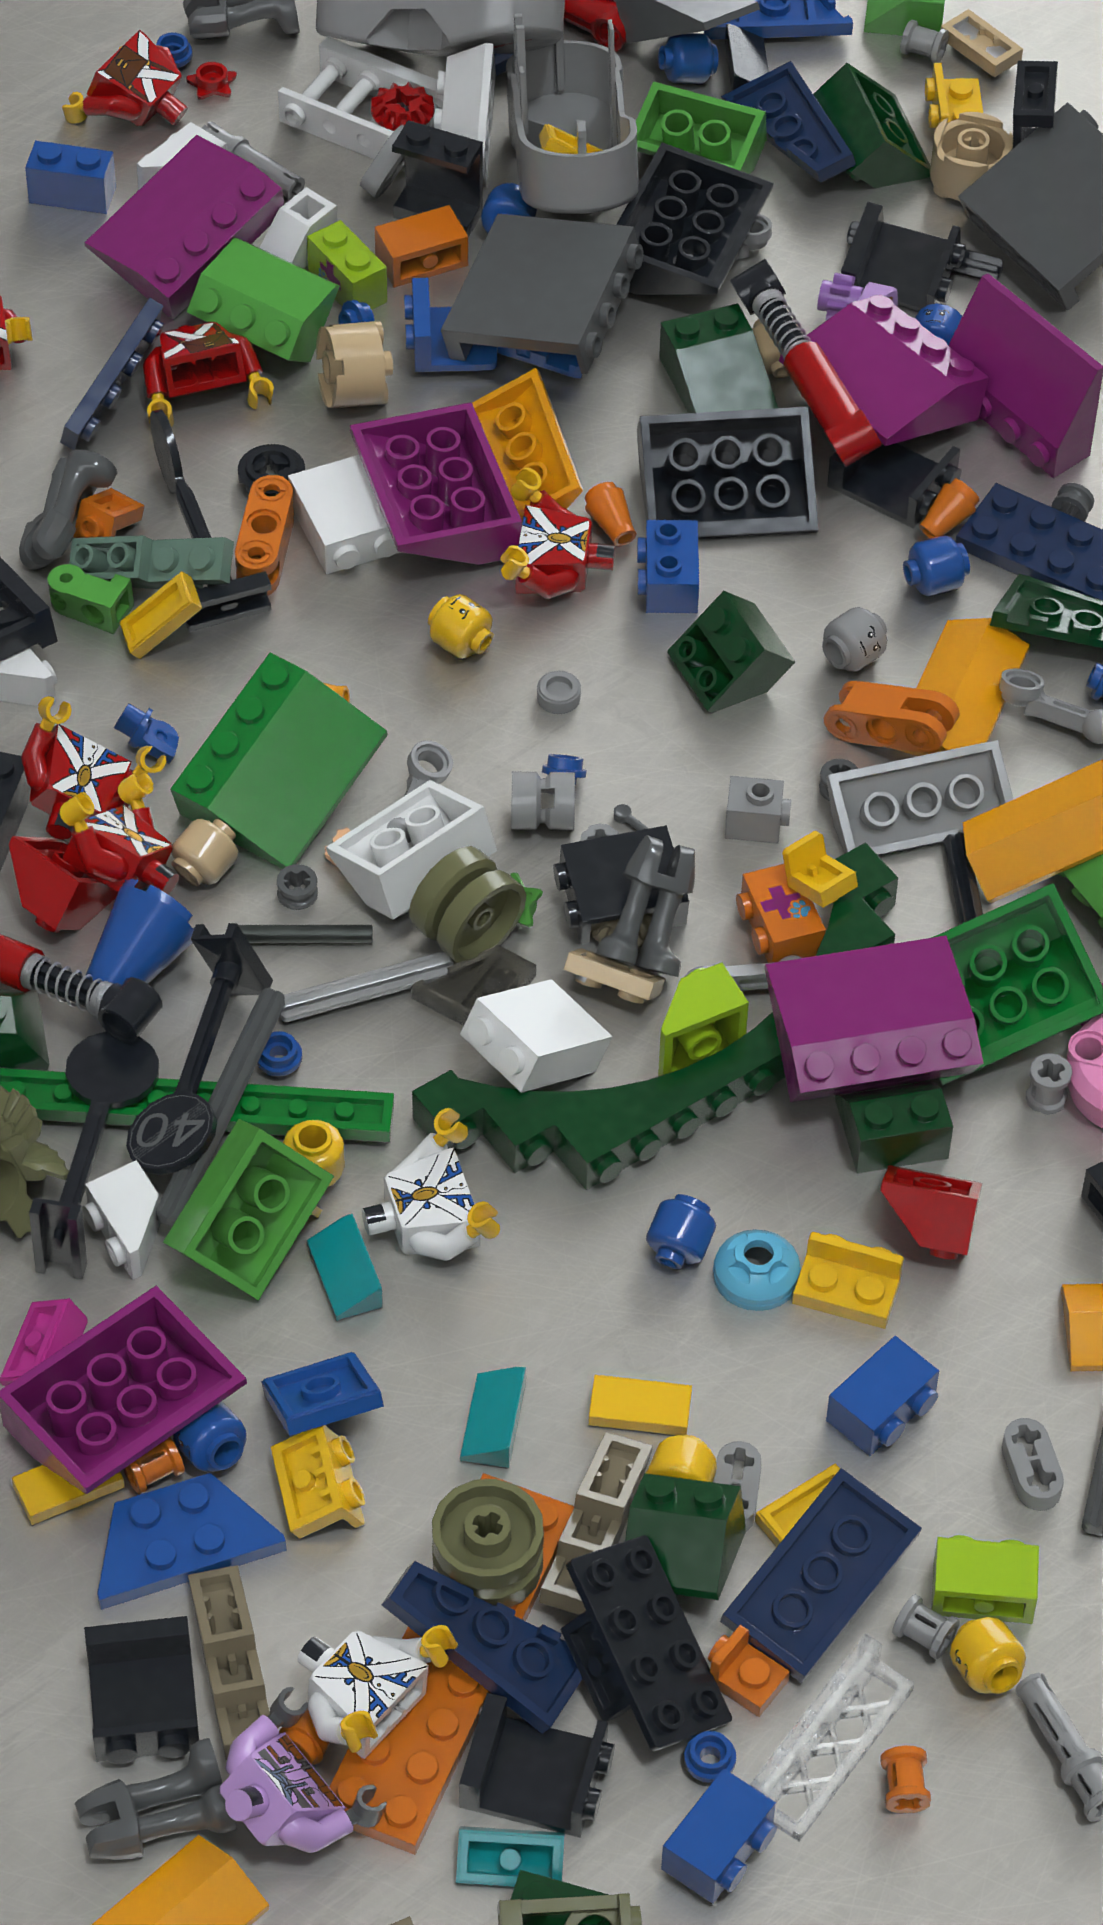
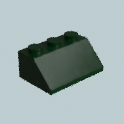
M848 63L842 66L813 93L853 154L856 165L845 170L853 180L857 182L863 180L874 188H880L930 177L931 165L894 93Z

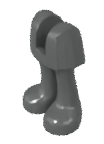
M294 0L183 1L190 35L195 39L227 37L230 35V29L261 19H275L285 34L300 33Z
M77 449L70 451L68 458L59 459L52 473L43 513L35 517L33 521L27 522L19 546L20 560L23 565L32 570L42 569L53 560L63 556L77 530L73 525L78 501L94 495L97 488H108L112 485L117 475V469L111 461L98 453Z
M646 835L632 854L623 873L626 878L631 880V884L620 919L613 933L601 939L596 954L644 969L679 977L681 961L670 951V935L683 894L693 893L695 883V849L677 845L670 857L666 875L657 872L663 852V841ZM651 891H659L645 940L638 953V935Z
M210 1738L199 1740L191 1746L188 1765L180 1771L155 1780L125 1785L123 1781L117 1779L78 1799L75 1802L80 1822L87 1826L103 1824L90 1831L86 1836L90 1857L99 1860L134 1859L143 1857V1843L159 1837L203 1829L219 1834L237 1830L235 1820L226 1811V1800L220 1794L219 1787L222 1784V1778ZM202 1795L198 1800L181 1807L139 1817L138 1811L153 1806Z

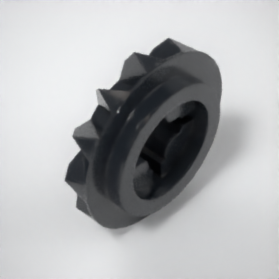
M266 444L255 447L245 453L238 464L239 483L245 485L248 494L254 481L269 475L266 473L267 465L270 466L275 474L287 480L288 475L305 471V463L300 454L292 448L279 444ZM275 490L266 491L264 494L267 496L269 494L278 495L279 492Z

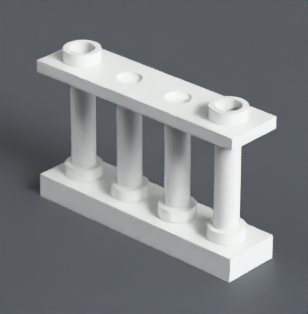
M326 37L319 45L320 74L302 94L284 87L278 91L280 122L372 159H375L394 131L380 126L373 118L367 121L352 115L353 111L368 94L376 97L379 88L390 89L393 82L398 86H405L410 82L413 88L424 87L426 94L433 96L434 115L430 122L426 124L430 127L434 125L435 109L443 108L444 95H437V79L331 37ZM334 81L352 88L336 108L317 101ZM403 102L396 103L400 104L402 108L408 110V106H406ZM405 164L401 168L404 172H406Z

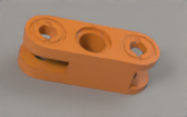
M266 475L253 482L235 548L236 579L266 571L271 583V590L267 591V596L276 591L279 585L294 524L293 488L291 483L282 476ZM269 490L279 492L276 496H267L264 493Z
M849 681L843 685L839 692L841 704L829 707L823 719L827 730L834 737L845 742L921 753H934L942 746L947 737L946 732L953 728L960 713L956 703L941 692L863 681ZM840 719H843V721L847 722L850 725V727L843 725L840 722Z

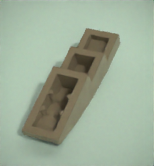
M605 1432L576 1493L574 1509L559 1539L557 1555L541 1587L539 1603L578 1615L586 1611L566 1568V1564L573 1558L619 1543L628 1519L630 1505L645 1473L653 1445Z
M238 1565L188 1575L205 1666L226 1760L232 1742L261 1715L266 1717L270 1715L265 1683L256 1650L255 1635Z

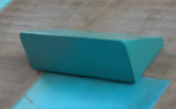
M353 1214L343 1216L307 1240V1246L336 1321L383 1307L382 1287Z
M511 1367L477 1373L460 1461L509 1468L526 1386V1367Z
M460 1826L456 1883L515 1887L520 1870L562 1881L565 1833Z

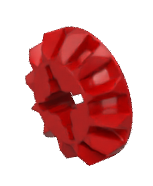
M393 82L390 89L379 88L377 96L371 99V114L380 126L395 131L400 125L405 126L408 120L426 125L434 115L433 96L426 94L424 87L413 88L410 82L405 86H398ZM403 102L406 106H408V111H406L405 108H402L400 104L396 103Z

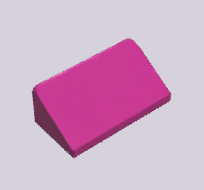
M70 1298L31 1303L1 1374L0 1383L2 1386H7L83 1335L88 1319Z

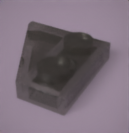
M496 945L479 953L472 960L461 961L448 967L446 976L426 984L423 979L415 982L411 987V998L464 1026L477 998L529 985L536 977V964L500 945Z

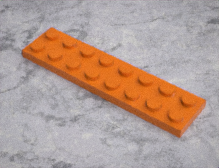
M483 1473L482 1476H481V1478H480V1479H498V1480H501V1479H499V1478L490 1476V1475L485 1474V1473ZM520 1487L537 1504L542 1513L544 1530L543 1571L538 1584L521 1603L509 1607L516 1611L514 1616L526 1621L557 1555L559 1539L574 1506ZM407 1627L402 1639L419 1638L420 1636ZM450 1660L441 1668L436 1667L432 1661L426 1663L429 1666L427 1689L424 1697L365 1759L357 1753H352L348 1748L329 1786L346 1807L344 1811L352 1807L361 1787L365 1785L376 1786L377 1789L373 1799L366 1805L377 1807L381 1803L387 1802L379 1823L370 1828L355 1824L353 1825V1831L414 1855L417 1853L478 1724L486 1695L490 1693Z

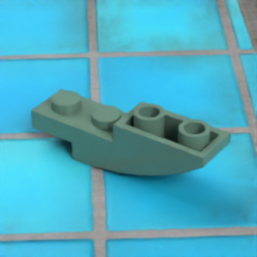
M143 535L72 538L69 564L78 566L86 575L90 574L107 581H111L114 575L118 574L130 578L132 588L160 589L183 571L192 577L195 588L200 589L203 588V585L230 584L234 541L226 537L152 540Z

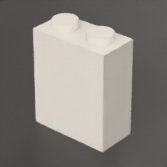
M359 455L288 475V481L293 488L294 514L325 574L350 569L356 565L400 553L396 549Z
M552 979L477 998L460 1033L468 1043L521 1093L594 1073L613 1037Z

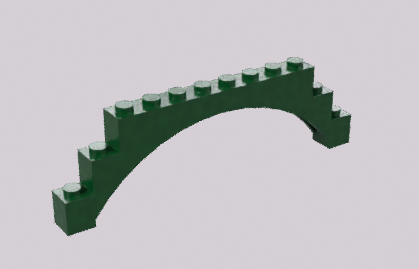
M865 842L835 859L856 872L858 887L833 902L828 928L816 956L894 944L895 933L880 917L886 915L895 906L898 877ZM773 1012L769 1014L754 1029L726 1048L685 1068L649 1080L611 1088L581 1091L529 1090L521 1093L518 1089L497 1087L461 1079L452 1070H449L412 1091V1116L414 1121L428 1136L430 1133L437 1134L434 1128V1119L439 1111L451 1108L460 1114L458 1121L454 1122L452 1126L457 1122L463 1123L468 1128V1136L460 1143L448 1141V1149L453 1147L455 1150L458 1148L465 1149L475 1143L480 1136L484 1135L514 1173L529 1165L535 1166L542 1163L552 1152H555L581 1185L588 1190L600 1182L607 1183L612 1181L623 1169L639 1160L646 1161L652 1158L667 1144L678 1138L685 1139L691 1136L699 1126L715 1117L728 1115L741 1102L754 1095L760 1096L765 1094L775 1083L784 1079L785 1072Z

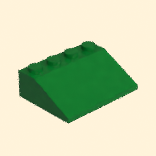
M270 652L170 790L181 816L191 821L196 819H204L213 822L215 819L223 821L235 832L236 837L233 839V842L236 845L284 869L289 865L297 864L383 743L388 733L386 729L308 671Z
M1054 883L934 936H947L975 1018L984 1062L975 1071L1103 1014V986ZM968 1074L939 1078L942 1086Z

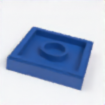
M354 1352L291 1370L261 1381L265 1398L289 1436L384 1407L380 1389Z

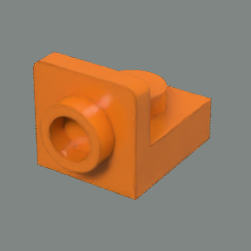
M113 488L81 499L75 524L77 530L74 538L114 537L117 530L142 520L145 505Z
M739 1625L730 1637L726 1635L721 1636L711 1649L708 1656V1661L711 1662L710 1673L713 1675L720 1692L760 1717L789 1682L790 1671L748 1644L749 1630Z

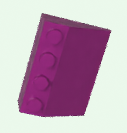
M196 135L91 235L84 244L86 248L147 299L150 297L164 306L162 312L174 320L190 304L201 273L234 237L252 244L271 226L279 208L284 205L282 188L252 163Z
M989 273L983 275L948 346L962 357L972 361L975 367L989 377L979 419L984 420L1006 442L1013 444L1024 453L1035 466L1042 468L1052 478H1055L1091 454L1103 377V365Z
M874 295L867 299L851 302L807 334L812 342H816L821 346L838 373L839 378L859 409L866 415L884 446L973 422L979 418L989 377L975 367L972 361L962 357L949 347L943 339L936 337L923 327L917 319L898 308L888 297ZM780 354L779 362L783 364L784 358Z
M472 402L350 425L351 436L398 552L480 565L501 561V555L509 546L515 545L519 547L522 520Z
M946 935L764 965L790 1103L969 1074L984 1064L975 1018Z
M156 1285L0 1390V1413L3 1426L32 1458L85 1494H88L246 1385L247 1378Z

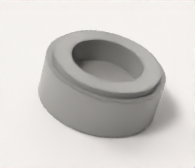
M553 671L540 678L537 684V701L547 712L565 714L573 711L580 703L581 684L573 674L565 671Z

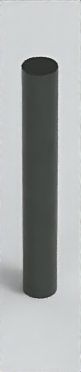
M238 925L249 943L373 942L372 925Z

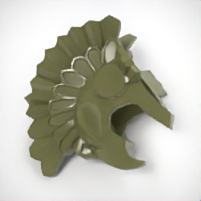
M0 1085V1222L6 1221L15 1236L22 1238L26 1232H31L29 1211L33 1201L27 1195L26 1181H40L46 1179L47 1175L66 1180L69 1170L66 1168L65 1161L58 1156L57 1151L49 1148L46 1144L36 1141L41 1133L42 1121L37 1117L36 1108L30 1105L29 1099L23 1094L20 1095L14 1088L11 1092H8Z

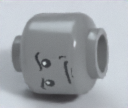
M861 607L849 609L831 621L824 629L822 648L826 658L833 666L839 669H845L850 672L863 669L886 651V624L879 615L871 613L867 609Z

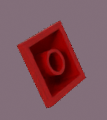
M12 836L9 842V849L23 908L36 916L35 922L40 927L53 933H59L60 930H81L116 899L117 891L62 860L69 844L66 840L54 837Z
M889 1165L882 1180L880 1191L918 1245L930 1248V1255L942 1259L955 1260L958 1258V1254L968 1255L982 1183Z

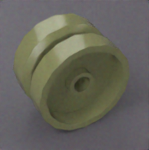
M473 846L462 847L443 857L423 878L410 902L409 918L413 926L427 938L437 941L440 949L455 962L468 965L487 957L507 939L524 911L526 893L524 887L508 873L498 870L495 862L480 849Z
M498 1479L472 1480L453 1488L439 1502L432 1519L433 1570L473 1589L475 1597L492 1605L499 1602L507 1607H512L521 1603L536 1588L543 1571L544 1530L542 1513L534 1499L517 1485Z

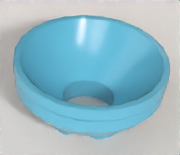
M758 1229L745 1230L734 1234L720 1246L714 1260V1282L719 1293L737 1307L753 1311L771 1310L783 1305L793 1296L801 1272L799 1256L794 1247L785 1238L776 1233ZM762 1247L767 1249L773 1258L764 1265H755L750 1263L744 1254L750 1248Z

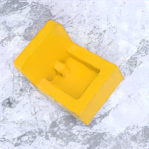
M818 831L809 833L786 847L782 852L788 887L822 908L837 901L840 897L858 887L856 872L826 854L823 834Z

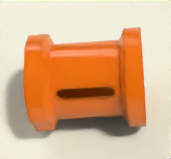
M171 1437L123 1469L130 1485L138 1495L145 1493L148 1485L172 1473L178 1477L185 1472L182 1458Z
M907 1745L893 1747L884 1751L880 1756L882 1768L887 1771L889 1792L885 1798L886 1809L890 1812L903 1814L917 1813L930 1807L931 1794L930 1791L925 1789L923 1767L927 1764L926 1751L920 1747Z

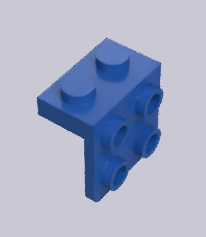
M412 278V295H404L405 320H413V324H405L406 349H414L415 372L482 371L495 369L497 367V347L473 344L465 361L450 359L441 328L452 307H430L429 278Z

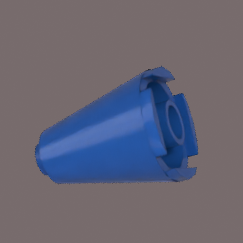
M125 880L118 891L86 975L90 974L93 981L100 978L102 981H108L113 984H122L126 978L130 977L138 978L146 983L151 982L193 944L191 936L194 928L188 923L193 915L173 897L159 888L149 885L147 890L143 891L135 888L139 880Z

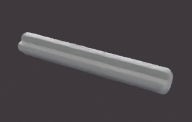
M442 951L284 994L285 1006L280 1014V1018L284 1022H289L450 978L455 974L453 959Z

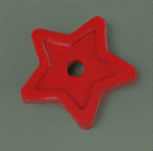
M206 62L197 68L196 74L188 75L186 80L187 83L198 88L197 96L199 100L206 99L212 95L230 97L231 89L229 84L236 79L237 72L227 71V68L218 62Z

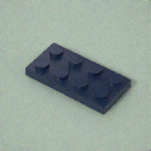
M995 483L976 508V512L970 516L956 535L955 542L962 543L967 553L1016 575L1020 573L1103 601V529Z
M840 1468L723 1613L720 1622L733 1632L739 1625L749 1630L748 1643L789 1670L790 1675L802 1684L916 1540L922 1527L844 1469Z

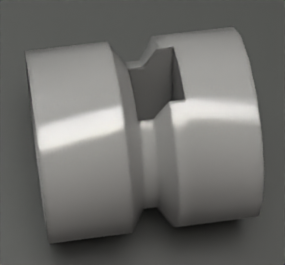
M512 771L511 830H536L540 823H545L549 830H574L575 772H549L546 778H540L537 772ZM541 793L554 794V808L541 809Z

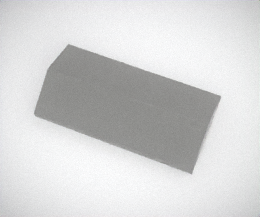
M998 740L834 773L826 777L832 822L844 854L865 842L878 856L943 843L948 834L964 833L962 822L1013 800Z

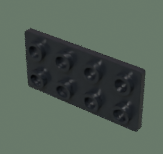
M646 1535L573 1558L566 1564V1568L586 1611L560 1630L602 1721L607 1722L618 1718L632 1709L652 1751H657L690 1739L702 1732L725 1726L732 1721V1715L713 1675L710 1673L705 1657L654 1548Z

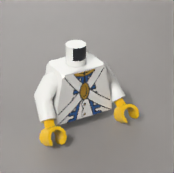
M451 1108L439 1111L434 1119V1128L437 1134L430 1133L399 1165L384 1177L385 1203L365 1207L361 1210L368 1236L394 1230L401 1252L407 1255L418 1254L448 1261L466 1249L480 1247V1234L487 1239H492L499 1235L500 1225L492 1219L497 1216L498 1211L488 1202L482 1201L474 1205L454 1147L448 1149L447 1146L448 1141L460 1143L468 1136V1128L463 1123L457 1122L452 1126L454 1122L458 1121L459 1113Z
M437 1625L427 1630L422 1637L411 1639L370 1636L361 1631H355L335 1650L317 1637H312L301 1649L297 1660L298 1663L312 1672L309 1678L308 1711L318 1737L325 1742L348 1745L352 1753H357L365 1759L426 1694L429 1666L426 1663L432 1661L436 1667H444L449 1660L444 1650L456 1649L458 1647V1643L449 1628L445 1625Z

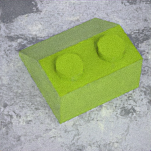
M723 962L708 968H698L680 979L661 1027L658 1076L685 1068L709 1057L746 1034L749 1002Z

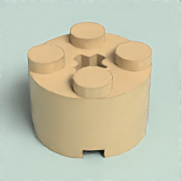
M980 112L959 113L958 119L947 123V118L936 127L933 139L930 178L934 185L933 190L939 197L960 201L958 196L1013 149V135L1011 131L1008 134L1003 129V122L989 114Z
M380 321L334 324L319 328L316 343V360L322 359L323 373H318V381L323 401L328 408L339 409L385 405L388 403V387L385 376H392L393 359L390 351H383L384 332Z

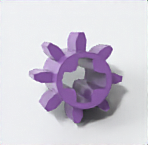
M834 273L833 281L823 279L817 310L827 312L826 321L851 302L859 300L864 287L854 285L855 276Z

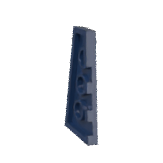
M792 61L721 96L722 100L766 111L767 141L820 183L856 165L852 152Z
M149 297L65 424L60 443L72 450H76L83 439L89 442L101 423L98 417L105 408L110 410L122 391L121 385L128 376L132 377L143 359V354L159 337L165 325L160 321L164 307L162 304Z
M416 1561L406 1568L381 1604L420 1637L434 1626H447L458 1643L456 1649L444 1650L449 1660L490 1693L507 1697V1706L542 1734L552 1727L583 1679L566 1641L560 1639L562 1633L543 1624L538 1628L514 1616L515 1610L499 1602L492 1605L474 1596L473 1589Z

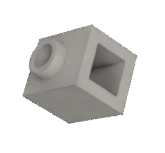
M730 776L725 839L778 843L780 826H789L791 799H783L784 781Z

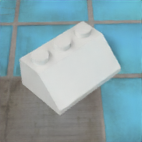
M484 43L447 56L446 71L438 72L437 95H444L443 108H436L434 117V128L483 142V187H487L496 80L494 46L490 43Z
M432 780L422 784L326 847L330 858L364 903L391 919L409 912L410 902L418 885L429 870L446 855L458 848L467 846L480 849L487 856L497 851L484 806ZM405 818L411 839L410 843L407 842L405 832L402 829L387 828L388 823L392 819Z

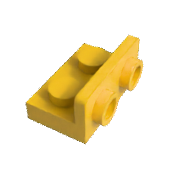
M933 63L932 77L925 78V101H932L928 109L929 128H936L941 121L947 118V123L959 118V113H983L979 79H944L942 63Z
M811 1232L808 1239L806 1257L793 1292L792 1304L886 1329L901 1283L904 1258L883 1247H868L846 1241L838 1235H824Z
M326 1425L301 1432L271 1446L291 1533L300 1539L342 1519L354 1528L365 1524L361 1506L365 1505V1496L361 1486L353 1476L351 1464L355 1462V1456L345 1436H338Z

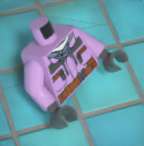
M287 1687L281 1691L271 1705L270 1715L268 1717L261 1715L232 1742L225 1767L229 1777L221 1784L219 1789L220 1794L226 1800L225 1807L228 1815L233 1820L243 1821L258 1842L265 1846L287 1845L304 1852L313 1853L353 1832V1825L355 1824L367 1828L377 1825L383 1815L387 1802L381 1803L377 1807L366 1805L373 1799L377 1787L365 1785L359 1789L352 1807L344 1811L346 1807L285 1732L279 1734V1727L289 1728L294 1726L308 1708V1702L303 1704L299 1710L287 1708L284 1701L294 1690L293 1687Z

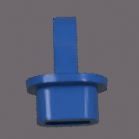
M128 703L117 720L114 729L130 737L128 744L133 748L138 746L141 748L147 745L153 746L148 754L157 759L161 755H165L166 763L170 764L175 756L179 741L176 730L170 724L150 717L153 712L151 708H148L145 713Z

